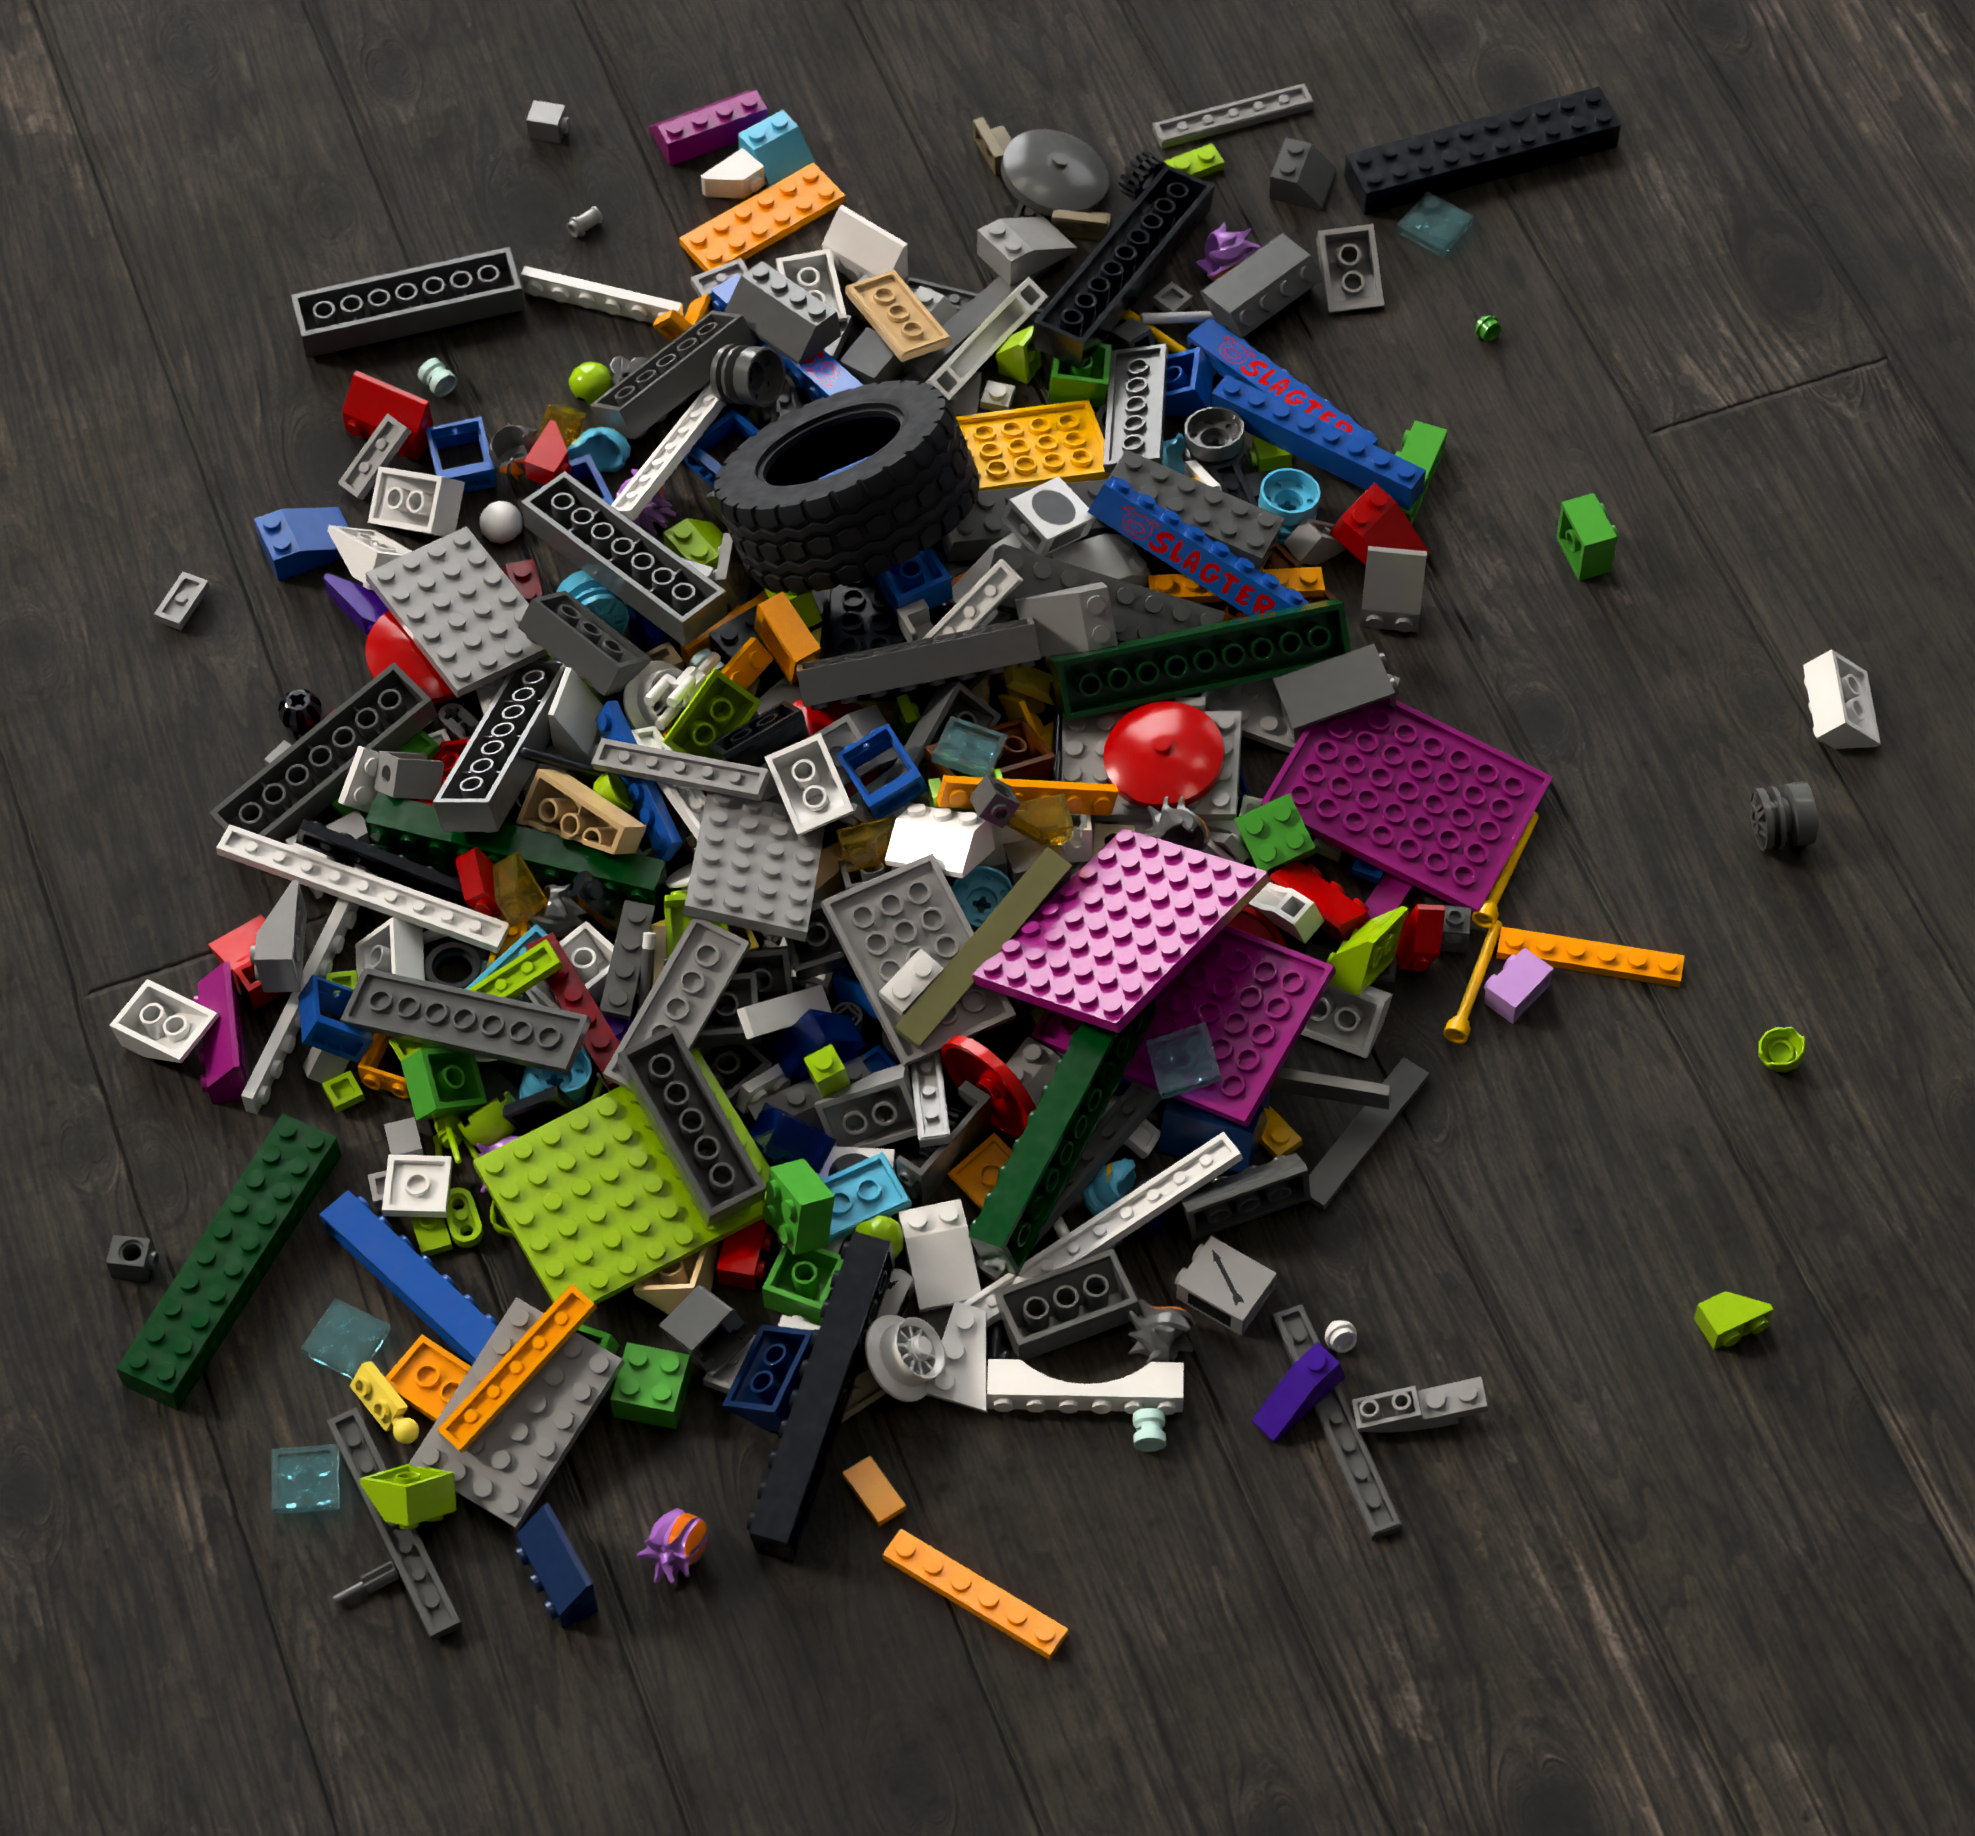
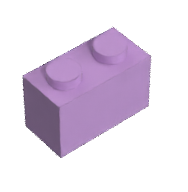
M1523 948L1517 956L1513 954L1507 959L1503 970L1498 975L1493 974L1484 985L1486 990L1484 1004L1513 1024L1551 985L1554 968L1526 948Z

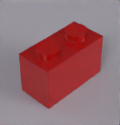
M764 1219L724 1238L716 1268L718 1284L756 1290L758 1279H764L767 1261H764L766 1251L771 1252L774 1241V1233H770L769 1225Z

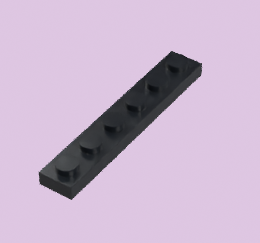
M303 819L295 843L414 890L465 908L468 907L464 900L458 877L453 878L440 873L434 867H425L412 862L406 856L394 855L384 851L378 845L361 842L348 833L333 831L326 828L320 822H311Z

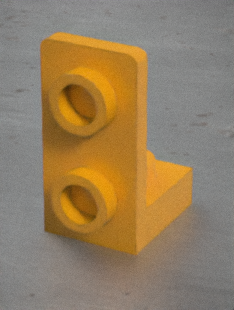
M705 294L692 301L685 317L674 309L657 317L653 327L672 342L707 315L711 297Z

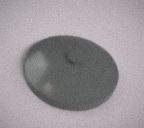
M1036 129L1019 134L1008 144L1001 161L1002 178L1014 197L1030 209L1051 217L1053 210L1058 209L1086 213L1093 212L1102 203L1109 186L1108 170L1098 153L1079 138L1061 131Z

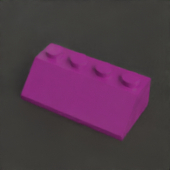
M748 90L650 125L648 128L668 164L673 166L739 142L738 133L767 119L768 109L757 90Z
M228 961L220 964L197 983L198 995L193 996L194 1002L219 1015L217 1020L201 1038L203 1040V1047L198 1048L200 1066H205L206 1074H200L203 1093H209L212 1104L242 1099L241 1095L248 1083L240 998L231 964Z

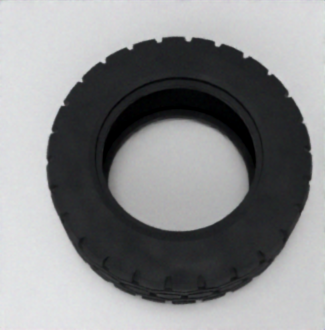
M911 380L866 384L858 386L854 390L850 388L831 394L828 398H820L804 405L801 409H795L778 418L779 421L768 424L756 432V436L750 437L737 448V451L733 452L723 463V467L719 469L714 483L716 504L747 573L760 586L776 592L783 591L784 593H788V591L792 593H808L812 590L817 592L833 589L841 584L842 586L864 580L867 576H876L892 569L894 565H900L918 555V552L925 551L939 542L941 536H946L960 524V520H963L969 514L979 494V474L949 400L934 386ZM870 456L853 467L819 480V478Z

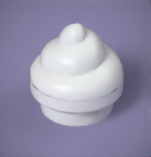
M1333 1321L1326 1329L1325 1341L1332 1350L1344 1353L1355 1346L1357 1331L1353 1324L1348 1321Z

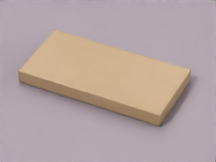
M895 270L846 286L845 294L901 362L951 345V337Z

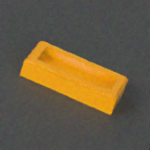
M871 1456L843 1472V1478L878 1527L906 1511L905 1503Z

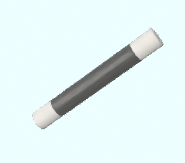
M653 932L643 933L637 1013L652 988L656 933Z

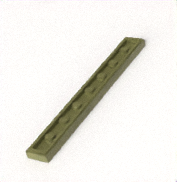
M1047 847L899 1021L894 1031L919 1049L974 984L972 974L986 960L1001 951L1002 945L1019 931L1068 873L1072 865Z

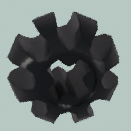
M300 688L297 691L292 689L279 702V718L284 726L290 728L291 731L299 733L303 730L310 731L314 728V724H318L321 720L322 703L316 694L310 693L307 689Z

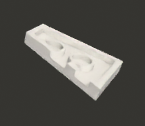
M955 1301L942 1339L945 1353L944 1366L938 1376L928 1381L925 1393L928 1396L988 1414L987 1312L984 1309Z

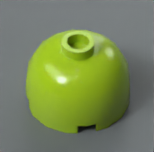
M510 1091L503 1093L506 1097L505 1100L500 1102L496 1097L488 1102V1104L468 1115L469 1123L464 1126L461 1121L456 1125L470 1144L476 1147L477 1143L484 1146H492L498 1141L512 1136L511 1134L516 1131V1128L503 1117L504 1106L515 1102Z

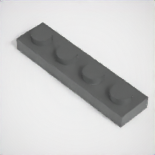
M628 900L624 901L600 1005V1011L603 1016L630 1021L640 978L643 933L650 932L655 912L654 905Z

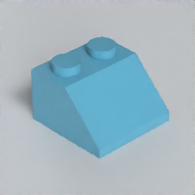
M784 110L738 133L739 150L745 149L764 166L765 184L768 187L809 164L815 163L799 126Z

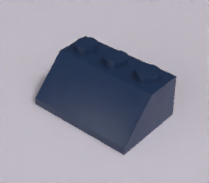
M1169 1096L1163 1114L1158 1152L1182 1159L1220 1133L1225 1132L1240 1151L1243 1160L1226 1171L1235 1174L1241 1173L1245 1168L1252 1166L1268 1121L1264 1107L1260 1105L1249 1126L1245 1127Z
M761 1324L722 1406L726 1410L765 1430L779 1432L783 1419L788 1420L792 1408H789L791 1394L794 1389L799 1390L802 1378H799V1373L803 1360H809L812 1352L810 1340L814 1330Z
M550 1504L543 1505L516 1534L519 1547L514 1550L523 1567L529 1565L533 1573L529 1575V1578L536 1593H544L547 1601L543 1604L552 1621L558 1619L562 1629L599 1610L590 1577Z

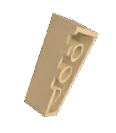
M558 768L537 769L516 820L518 824L529 825L543 832L557 834L561 838L575 840L583 845L611 854L636 853L647 827Z

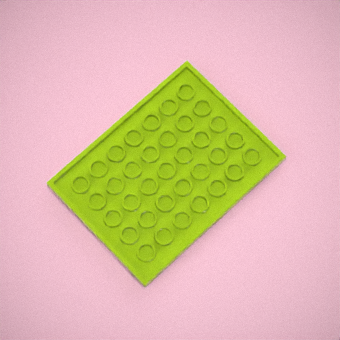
M698 1048L690 1051L766 1186L769 1179L770 1166ZM622 1086L473 1160L474 1168L553 1303L571 1284L595 1305L763 1219L762 1210L765 1206L767 1194L765 1192L763 1200L707 1227L633 1092Z

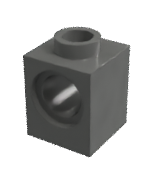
M988 774L984 776L969 797L980 818L1001 828L1005 827L1020 806L1011 786Z
M1444 906L1445 917L1440 951L1467 953L1471 908Z
M113 1235L106 1265L111 1278L149 1282L151 1271L157 1269L159 1255L154 1250L152 1241L149 1238ZM140 1256L137 1260L129 1261L132 1257Z

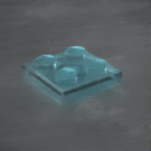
M1427 191L1397 224L1396 232L1443 257L1473 223V215Z
M950 716L933 752L931 762L973 777H984L986 774L991 776L1006 745L1008 735Z
M1206 1022L1146 1041L1162 1100L1223 1081Z
M335 1298L302 1345L301 1352L303 1355L353 1379L361 1364L371 1361L390 1333V1324Z
M337 1444L272 1449L273 1514L339 1509V1448Z

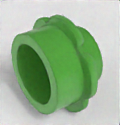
M1484 316L1477 321L1475 326L1477 338L1490 342L1499 335L1501 324L1498 323L1496 316Z

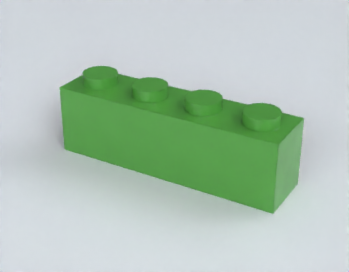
M1416 420L1411 431L1406 430L1401 443V446H1403L1402 451H1397L1395 454L1426 470L1424 491L1409 511L1400 507L1411 525L1415 520L1445 450L1448 431L1447 429Z

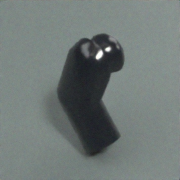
M1001 1327L989 1328L987 1358L1017 1359V1355L1014 1352L1011 1353L1003 1346L1005 1330Z

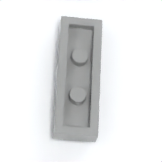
M387 413L341 477L338 484L363 501L376 483L378 467L388 466L412 431Z

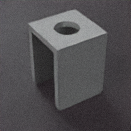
M379 751L374 789L393 798L434 800L441 789L444 762L427 760V755L423 753Z

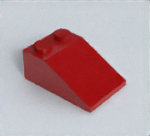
M1375 482L1339 518L1330 531V534L1365 565L1368 546L1426 551L1427 556L1430 554L1398 503Z

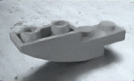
M1482 1377L1418 1391L1416 1386H1410L1352 1399L1358 1432H1406L1458 1424V1418L1489 1411Z

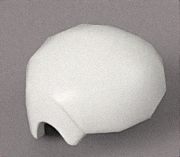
M496 501L489 504L481 513L480 529L489 541L503 544L512 541L522 532L523 518L521 512L512 503Z

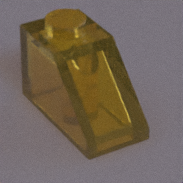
M563 403L547 405L536 441L549 421L553 420L556 421L565 446L568 449L579 437L586 413Z
M1064 793L1019 802V808L1006 824V826L1040 845H1060L1067 840H1071L1074 827Z
M895 816L836 830L841 858L848 872L877 866L885 860L896 822Z
M518 851L492 865L495 902L510 927L528 919L547 906V898Z

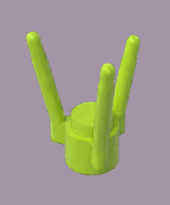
M447 1115L439 1118L434 1125L437 1133L433 1136L435 1156H442V1146L451 1148L456 1164H460L461 1157L458 1146L463 1140L474 1160L479 1158L477 1156L479 1153L475 1146L470 1144L456 1125L459 1123L458 1117Z

